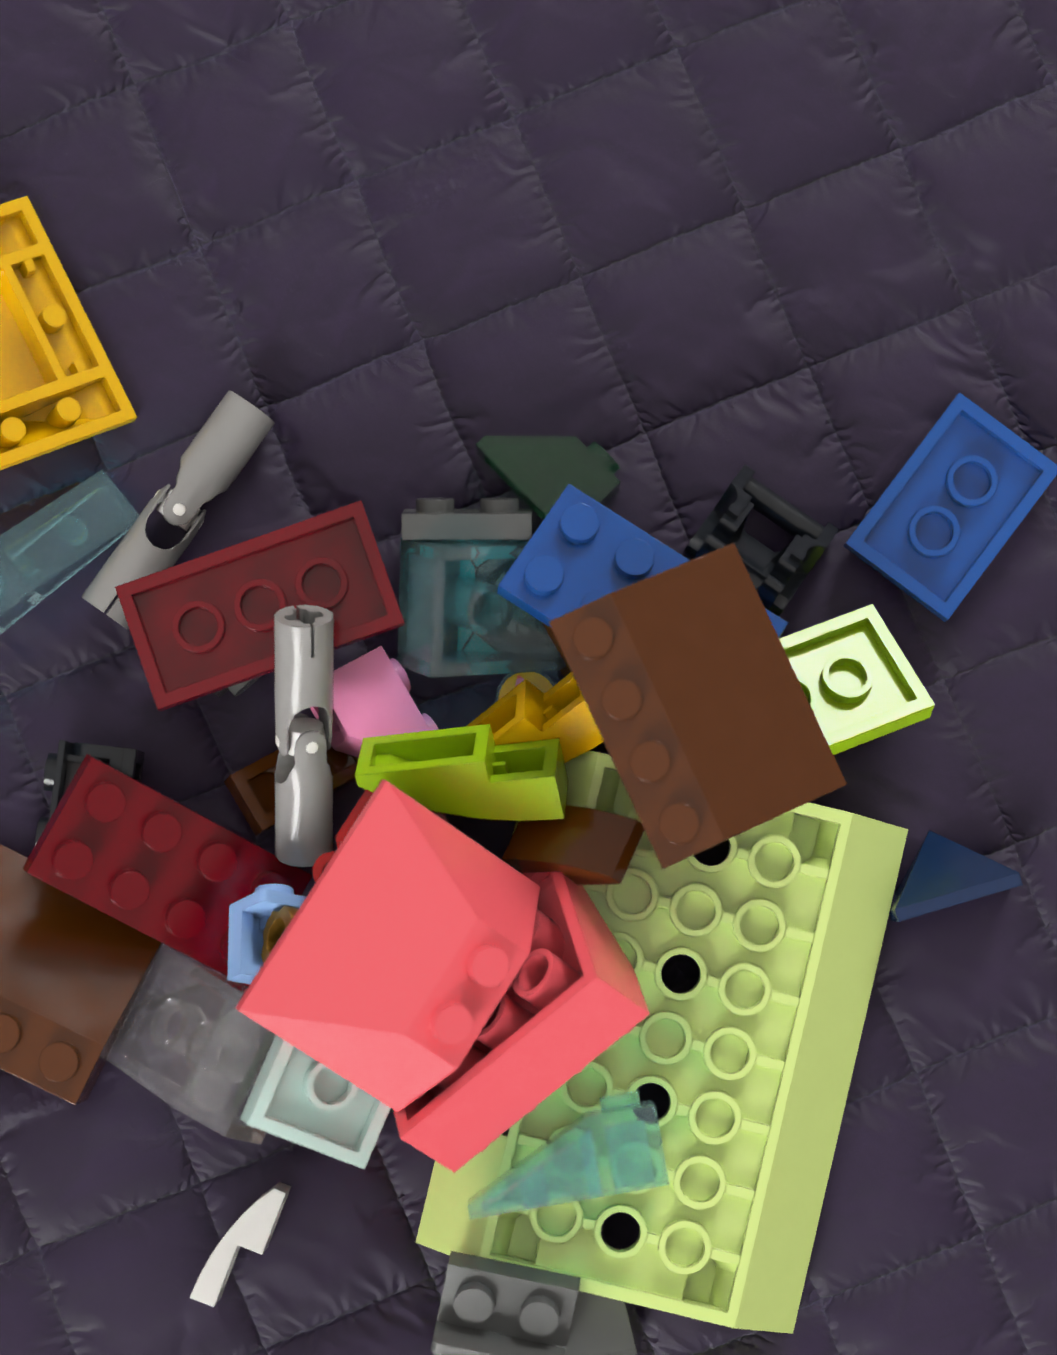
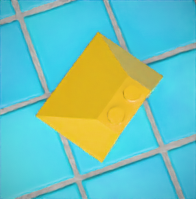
M28 196L0 204L1 471L134 422L137 418Z

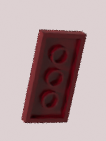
M361 500L115 587L153 699L159 711L273 672L274 614L284 607L294 606L296 608V620L297 605L319 606L331 611L334 616V650L405 625Z
M86 754L22 868L26 873L225 976H227L229 905L254 893L255 888L263 884L288 885L294 889V894L302 895L312 877L307 871L297 866L281 863L275 854L89 754Z

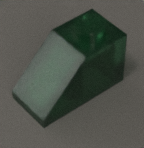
M484 436L476 444L477 455L542 520L545 519L568 484L573 485L602 505H605L619 491L621 482L614 474L620 467L594 441L586 447L576 436Z

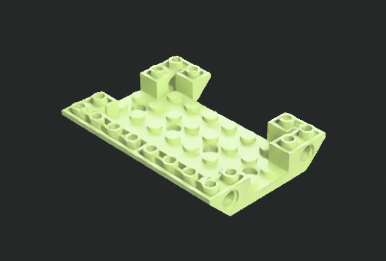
M587 751L565 763L569 780L566 805L601 810L633 818L641 822L610 755ZM808 802L728 839V854L717 865H704L693 855L665 869H662L644 830L621 884L583 885L633 966L650 1014L629 1033L623 1035L591 1061L581 1072L574 1075L538 1104L532 1112L526 1114L511 1126L509 1132L506 1130L490 1143L484 1151L474 1156L455 1173L435 1161L415 1243L449 1256L451 1251L580 1277L579 1291L722 1326L793 1334L908 829L855 813ZM516 821L514 831H515V829H516V827H517L519 821ZM678 954L690 956L699 968L698 982L691 990L684 993L670 991L664 985L661 975L664 963L670 957ZM646 1083L661 1085L667 1090L669 1095L668 1110L662 1117L656 1120L641 1119L632 1109L631 1100L635 1090ZM617 1212L632 1215L639 1223L640 1228L637 1240L631 1246L624 1249H616L609 1246L601 1236L603 1222L608 1216Z

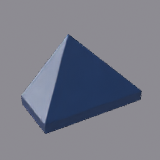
M929 830L892 899L889 917L894 922L904 921L1023 885L1019 872Z

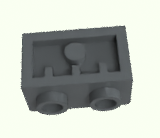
M451 1251L430 1350L431 1353L434 1355H566L579 1292L580 1277Z

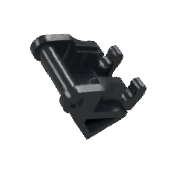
M744 465L713 511L690 540L682 555L689 560H693L735 543L764 608L779 617L839 529L830 522L824 527L753 478L752 476L756 471ZM752 508L794 536L793 541L780 552L777 551L775 553L747 534L744 527Z

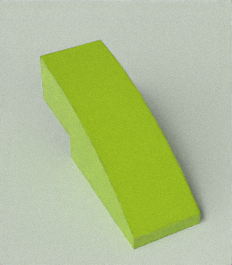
M490 724L367 737L362 740L355 772L358 787L374 792L383 779L428 810L477 819L510 821L564 819L569 780L559 738L495 745Z

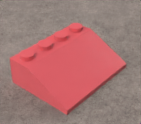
M561 872L523 873L524 876L540 886L529 956L458 1069L401 1111L397 1112L394 1110L400 1139L454 1173L478 1153L484 1151L490 1143L526 1114L532 1112L538 1104L574 1075L581 1072L591 1061L623 1035L629 1033L650 1014L633 966L583 885H577Z

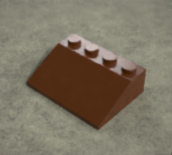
M735 543L614 591L549 621L662 869L847 785Z
M0 844V1069L73 1105H78L88 1100L163 943L26 873L22 868L28 857Z

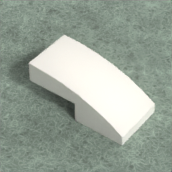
M281 1182L277 1183L261 1195L239 1217L209 1257L190 1296L191 1299L214 1307L222 1297L240 1247L261 1255L265 1252L273 1236L291 1186Z

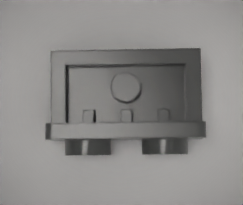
M417 498L416 509H404L402 512V540H405V570L409 573H457L458 540H506L509 543L527 544L532 537V509H519L518 498H481L480 509H454V498ZM525 546L506 547L477 569V573H491L499 565L517 558Z

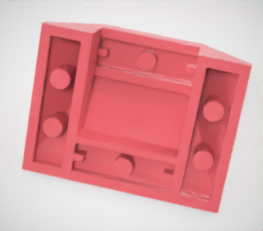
M382 779L235 1009L399 1112L458 1069L526 961L531 950L540 886L394 785Z

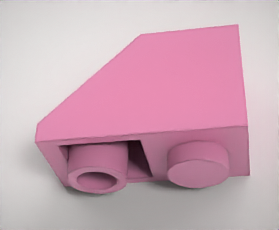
M382 645L334 670L331 746L335 751L359 758L363 738L439 730L428 714L420 713L409 694L411 684L406 671L396 659H389ZM310 707L315 718L319 720L318 707Z

